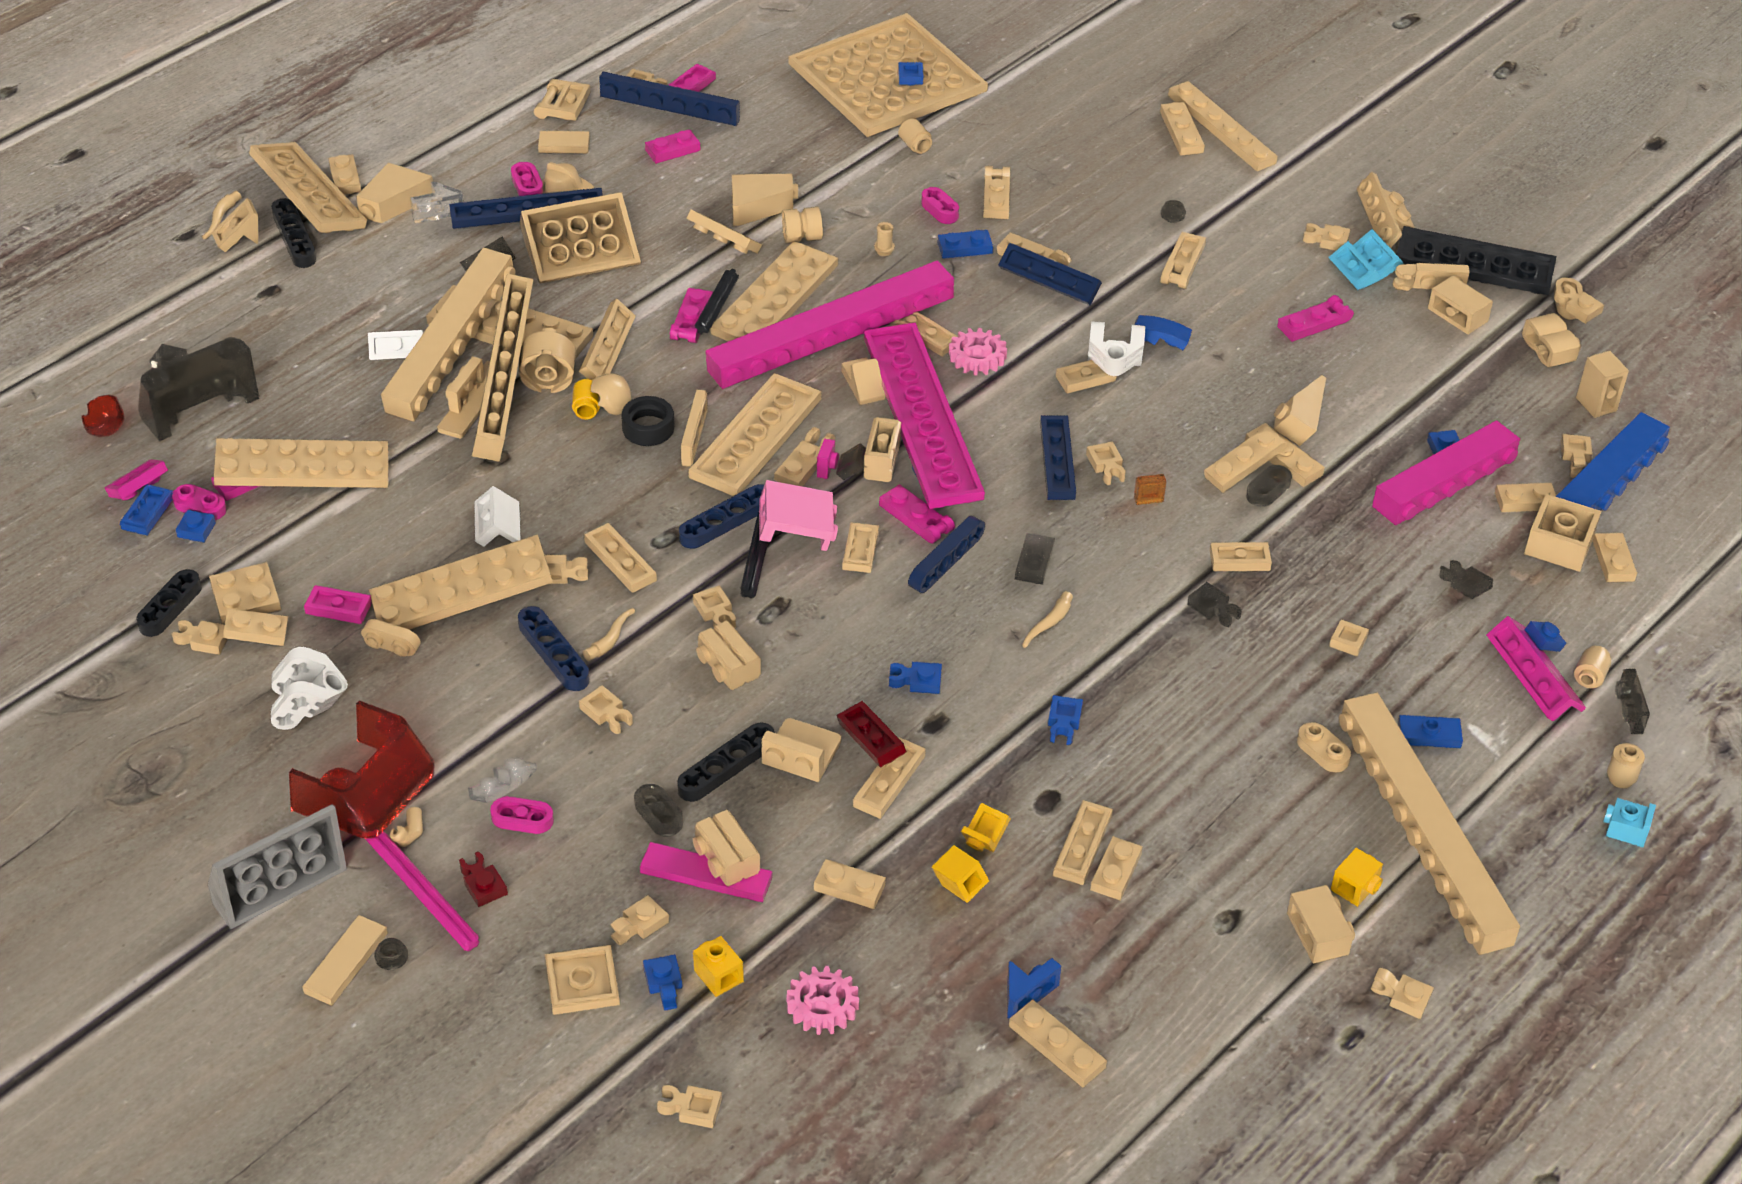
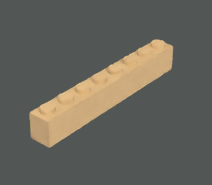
M482 248L381 393L385 413L414 422L420 412L426 409L427 402L433 393L439 390L440 383L446 374L452 371L453 364L464 353L470 339L476 336L479 326L484 319L488 318L493 305L501 299L506 275H515L516 271L513 267L511 255Z
M512 274L506 275L472 452L473 457L500 462L533 279Z

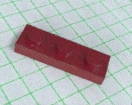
M863 701L836 715L839 724L879 767L891 763L896 758L907 753L904 743Z

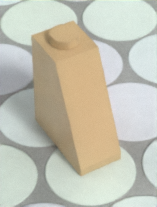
M387 163L356 196L358 210L366 219L378 223L388 221L431 200L435 196L433 178L425 173Z
M792 174L732 175L733 226L744 225L782 213V210L793 209V199H798V184H793Z

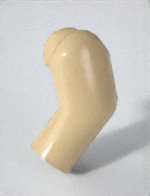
M411 807L407 809V825L405 827L397 826V830L394 828L391 830L390 839L398 847H407L422 835L423 823L422 810L420 808Z

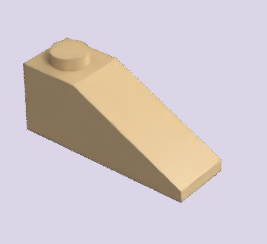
M1321 375L1294 395L1288 402L1281 403L1274 413L1276 418L1273 429L1298 446L1302 445L1317 431L1326 377Z

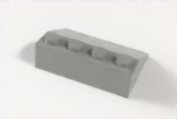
M332 804L212 865L208 881L212 904L230 929L347 870L336 808Z

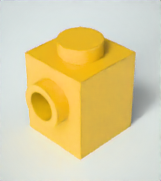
M955 845L932 866L941 885L966 903L989 882L979 861Z
M1356 847L1335 870L1331 891L1358 907L1369 894L1374 895L1379 890L1383 882V878L1380 877L1383 863Z
M722 936L712 941H706L693 950L694 971L715 997L744 982L743 961Z

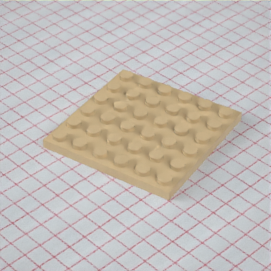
M908 13L789 56V65L867 137L901 125L908 119H917L988 91V83ZM898 62H923V85H899Z

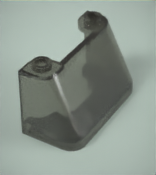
M228 337L144 373L140 380L138 411L141 419L159 441L171 437L170 425L178 423L176 413L219 395H223L228 402L233 400V396L243 397L247 404L260 399L250 348L241 339Z

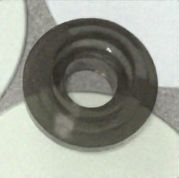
M1169 200L1161 208L1160 215L1167 222L1177 223L1185 218L1186 210L1180 201Z
M396 938L384 939L375 950V962L380 968L385 970L398 969L408 959L407 947Z

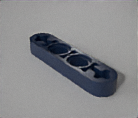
M754 485L681 524L679 527L680 544L689 549L698 548L757 517L759 499L764 485ZM740 507L745 509V511L734 513L731 509ZM716 519L722 521L719 525L708 523L710 520Z
M972 515L967 517L913 569L908 580V586L920 593H925L980 540L985 530V522Z
M528 606L520 610L518 613V624L521 633L562 685L571 691L585 689L589 685L590 680L588 666L545 612L536 606ZM542 636H551L554 638L550 642L539 641V638H541ZM558 654H565L568 656V658L563 661H557L553 659V657Z

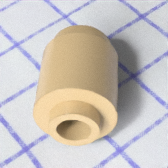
M908 119L901 124L898 135L913 152L922 154L930 149L932 146L931 134L917 119Z
M1591 646L1582 653L1574 671L1576 681L1586 688L1600 687L1611 666L1610 653L1601 646Z
M1622 743L1614 748L1607 769L1611 784L1618 788H1629L1636 783L1645 760L1644 752L1634 744Z

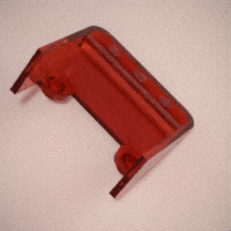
M359 700L356 703L357 741L378 750L356 773L344 768H334L318 779L292 768L289 771L290 804L292 811L307 817L333 804L336 808L340 830L360 838L370 839L379 836L432 779L435 774V762L405 718Z

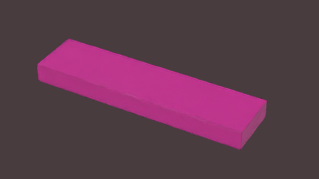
M650 842L640 864V873L762 903L772 881V871L760 868L758 874L747 879L742 878L740 882L727 886L720 876L715 878L712 875L708 866V859L705 855L700 856L698 853Z

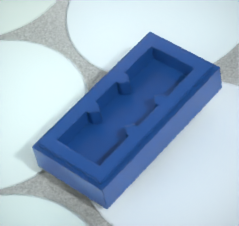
M147 484L121 519V529L148 536L173 500V490Z
M1399 715L1398 726L1410 745L1445 748L1462 747L1463 737L1460 718Z

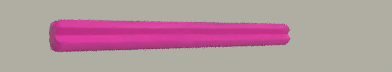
M374 820L363 823L360 827L361 835L465 951H471L479 945L478 935Z

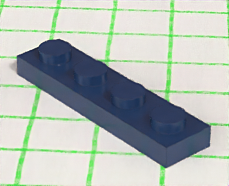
M1010 242L998 264L1005 271L1091 306L1102 284L1100 279Z
M1041 415L1040 429L1047 500H1075L1076 485L1068 415Z

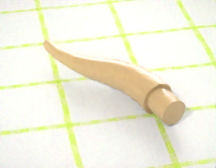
M238 191L225 195L217 203L212 215V224L209 230L202 236L204 240L212 235L211 232L220 225L224 214L242 198Z
M1063 592L1061 597L1057 599L1052 611L1031 629L1022 644L1024 648L1039 633L1055 626L1065 617L1073 599V595L1070 592Z
M631 608L622 613L614 621L606 636L592 643L591 647L583 651V656L587 661L601 657L613 648L619 639L623 623L627 617L635 613V609Z

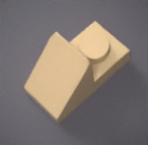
M248 198L211 232L218 248L224 252H227L233 245L237 244L243 235L258 244V214Z
M865 357L842 363L841 371L860 405L885 399L886 395L883 390L880 369L876 358L868 360Z

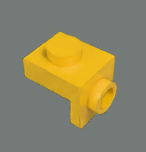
M981 803L969 827L963 826L961 833L967 840L966 844L980 852H983L984 848L994 852L1011 818Z

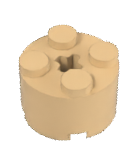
M544 328L541 332L531 334L524 340L521 347L519 363L521 381L528 388L537 392H541L542 389H551V393H557L566 389L571 384L574 375L576 347L567 337L557 333L553 328Z

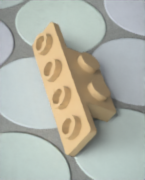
M1371 172L1361 181L1357 192L1372 228L1392 248L1401 238L1403 226L1415 228L1411 221V214L1404 205V198L1395 191L1390 192L1383 189L1376 173Z
M472 356L468 363L461 367L455 380L449 383L446 389L449 412L437 426L439 433L461 439L478 418L490 361H486L483 365L482 359Z

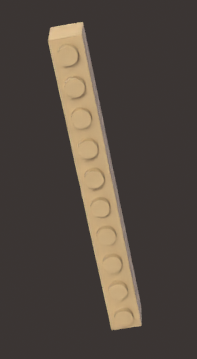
M1378 692L1344 700L1342 714L1339 715L1342 730L1344 732L1347 731L1355 752L1360 754L1365 762L1368 774L1373 776L1379 785L1381 796L1387 799L1392 807L1395 820L1400 822L1405 829L1410 845L1415 846L1423 867L1429 870L1434 878L1437 891L1443 894L1447 900L1450 912L1463 927L1468 943L1473 944L1479 955L1514 946L1520 929L1518 921Z

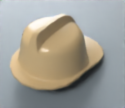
M553 162L547 164L545 179L542 181L543 194L594 188L591 183L579 176L573 165L567 163L556 164Z

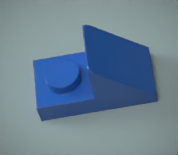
M1051 958L1042 966H1035L1027 975L1012 961H1009L1007 976L1008 1019L1031 1000L1039 1002L1059 986L1061 965Z

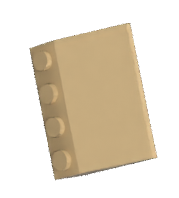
M622 192L521 211L520 227L539 284L641 264Z

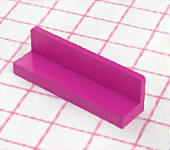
M1507 616L1486 634L1548 719L1555 721L1571 706L1581 712L1586 709V706L1543 650L1537 647L1524 630L1526 628L1524 625Z

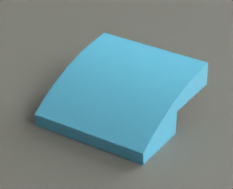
M1373 229L1353 245L1347 241L1328 257L1357 290L1378 282L1395 271L1398 265L1404 264Z

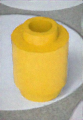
M590 379L579 380L573 386L572 409L577 417L585 420L593 418L600 409L598 405L600 395L591 392L592 380Z

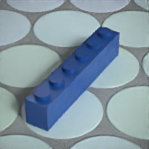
M1640 412L1556 497L1600 511H1606L1611 505L1613 498L1616 495L1621 496L1630 481L1634 482L1640 475L1641 470L1644 467L1648 468L1652 464L1658 452L1662 454L1670 441L1667 438L1670 426Z

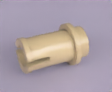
M881 222L877 226V241L874 248L880 256H889L894 251L895 245L892 242L893 225L891 223Z

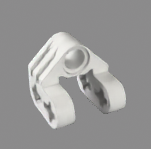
M1091 321L1088 361L1093 360L1105 373L1111 376H1119L1134 366H1141L1145 326L1132 325L1130 344H1127L1125 341L1116 340L1103 342L1105 322Z
M296 647L289 651L272 673V689L280 696L271 707V723L274 727L282 730L294 728L305 716L311 718L328 710L347 689V680L326 654L306 647Z

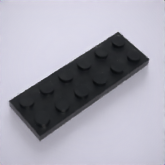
M1403 226L1402 236L1396 253L1404 265L1416 263L1468 265L1470 272L1468 280L1548 296L1557 257Z

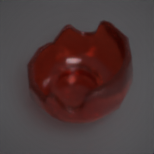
M110 394L98 396L87 403L88 414L81 416L84 429L88 434L96 437H106L116 433L125 420V414L116 396Z

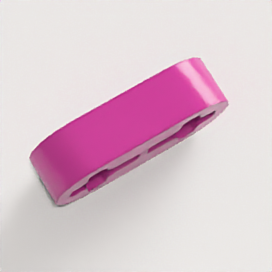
M929 187L922 191V207L939 222L952 224L959 219L958 203L943 190L937 187Z

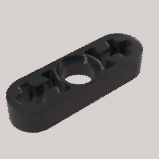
M185 569L177 572L137 614L136 620L142 635L153 637L161 634L200 593L202 587L199 574L196 571ZM173 599L177 601L171 606L162 605L166 600Z

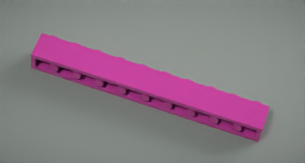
M938 260L705 350L707 371L721 389L727 388L864 333V330L879 328L894 322L895 319L904 318L916 311L919 312L954 298V277Z

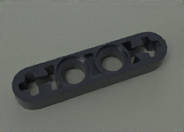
M287 198L275 200L271 205L273 219L293 264L299 268H308L314 265L316 262L315 248L296 206ZM288 224H296V225H294V226H289V227L285 226V225H288ZM295 239H303V240L297 241V242H293V241H292V240H295Z
M755 723L684 771L677 780L680 798L689 802L698 801L761 758L762 738L766 731L775 733L774 728L767 723ZM734 750H743L746 752V755L736 758L731 756L730 753ZM711 766H720L723 768V771L712 774L707 769Z

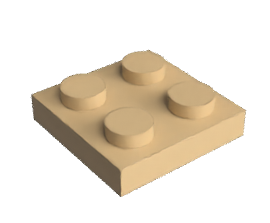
M267 562L209 576L222 624H225L228 608L260 613H271L281 610Z

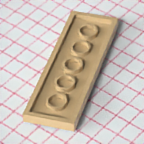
M296 142L250 145L249 155L319 232L353 231L354 229H364L366 227L367 219Z
M793 241L714 322L711 328V335L731 341L789 318L837 268L838 258Z
M452 285L426 315L427 324H430L456 285ZM501 300L496 301L491 308L490 315L487 319L483 320L476 336L472 338L493 344ZM528 308L522 343L531 334L541 332L544 328H553L557 333L567 337L576 347V359L593 338V328Z
M774 373L691 466L689 478L732 496L739 494L819 403L821 391Z
M216 438L214 485L388 488V441Z
M537 534L369 589L376 620L410 630L553 583Z

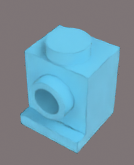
M1617 798L1615 806L1608 804L1603 822L1609 824L1606 836L1644 847L1656 805L1650 803L1649 807Z

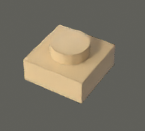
M1341 620L1331 638L1329 647L1358 656L1368 637L1369 629Z

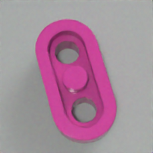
M519 162L511 167V179L519 196L543 194L542 180L532 163Z
M192 484L181 485L173 491L172 499L174 507L178 511L186 513L187 510L212 514L215 520L222 518L226 514L225 499L220 494Z
M506 796L496 799L490 807L492 823L501 829L541 834L548 831L554 823L551 806L542 801Z

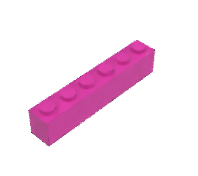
M1496 420L1376 486L1372 507L1395 526L1405 520H1410L1426 508L1430 509L1444 498L1453 496L1460 489L1471 486L1476 480L1485 475H1491L1501 466L1512 463L1518 455L1517 450L1520 438Z

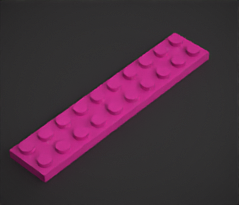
M916 322L864 330V341L871 359L876 358L878 361L884 393L894 419L901 422L900 434L929 509L984 500L985 491Z

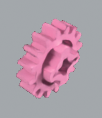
M968 328L966 334L960 331L958 332V337H952L951 343H949L950 362H955L956 369L963 367V373L971 370L974 375H978L979 371L988 375V370L990 369L997 372L998 366H1004V361L1007 358L1006 341H1000L1001 335L999 334L992 336V330L984 333L982 328H978L977 332H973L971 328Z
M825 966L823 972H818L816 967H812L810 975L801 971L799 973V981L792 979L791 990H787L788 1014H793V1023L798 1024L803 1021V1030L808 1031L811 1027H815L817 1035L821 1034L823 1028H827L830 1034H834V1026L838 1025L842 1029L847 1028V1019L854 1021L855 1011L859 1010L858 986H852L853 978L849 976L843 979L842 970L840 969L834 974L830 973L829 966ZM806 994L804 996V1002H801L802 996ZM844 998L845 1002L841 1007V999Z

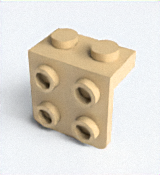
M787 718L777 734L770 731L765 732L762 738V764L819 782L841 744V735L802 721Z

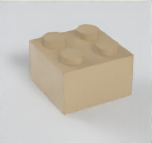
M1545 494L1530 530L1524 554L1580 572L1594 538L1602 511Z

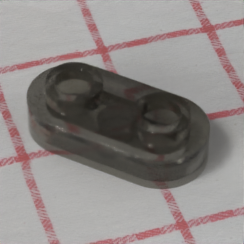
M1281 465L1267 467L1248 484L1247 500L1258 507L1272 504L1290 488L1292 480L1291 471Z
M645 784L635 791V809L656 834L673 836L682 829V811L662 787L656 784Z

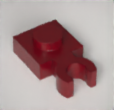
M475 852L476 863L473 865L467 864L463 858L459 859L461 873L465 876V887L478 907L508 895L507 886L494 865L485 868L484 857L480 852Z

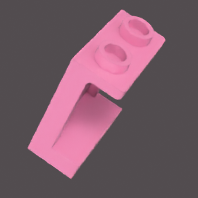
M766 480L759 499V540L771 542L776 530L820 538L821 550L827 551L830 541H835L838 526L834 524L837 505L833 504V492Z

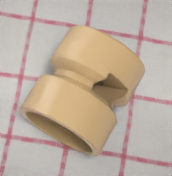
M819 207L804 208L802 212H799L797 209L782 210V228L785 243L800 242L802 238H805L807 241L822 240L823 228Z

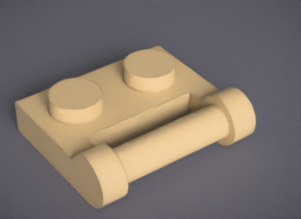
M558 79L550 80L545 96L534 109L535 116L540 119L550 116L576 121L591 93L590 85ZM560 93L555 104H551L555 96Z

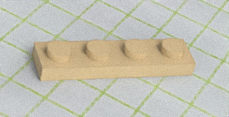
M618 299L609 304L579 370L587 379L593 380L597 376L611 373L636 315Z

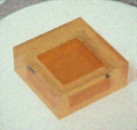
M1164 474L1136 477L1134 491L1136 505L1164 502L1167 482Z

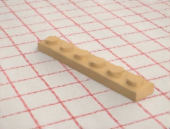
M1189 81L1169 88L1168 96L1173 101L1185 102L1193 118L1254 170L1260 171L1277 163V155Z

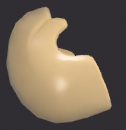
M604 374L592 380L591 392L600 395L598 405L604 407L609 414H622L623 407L631 401L630 387L626 380L618 374Z

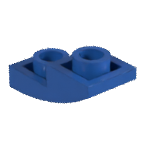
M1139 315L1134 324L1145 326L1144 341L1155 345L1159 338H1161L1168 345L1177 347L1182 351L1187 346L1192 333V329L1182 324L1155 316Z

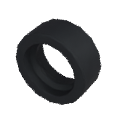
M656 396L637 397L629 401L622 409V431L624 436L634 444L640 446L658 445L667 441L674 432L673 408L671 404ZM645 416H654L663 420L658 424L650 426L639 425L633 422Z

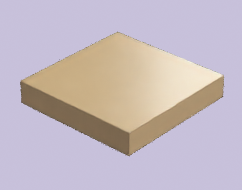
M611 945L545 954L553 1015L620 1005Z

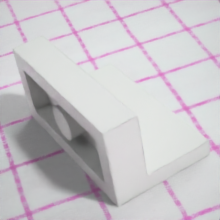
M424 331L368 333L369 359H406Z
M492 486L474 502L475 542L483 547L499 534L511 542L520 540L519 501Z

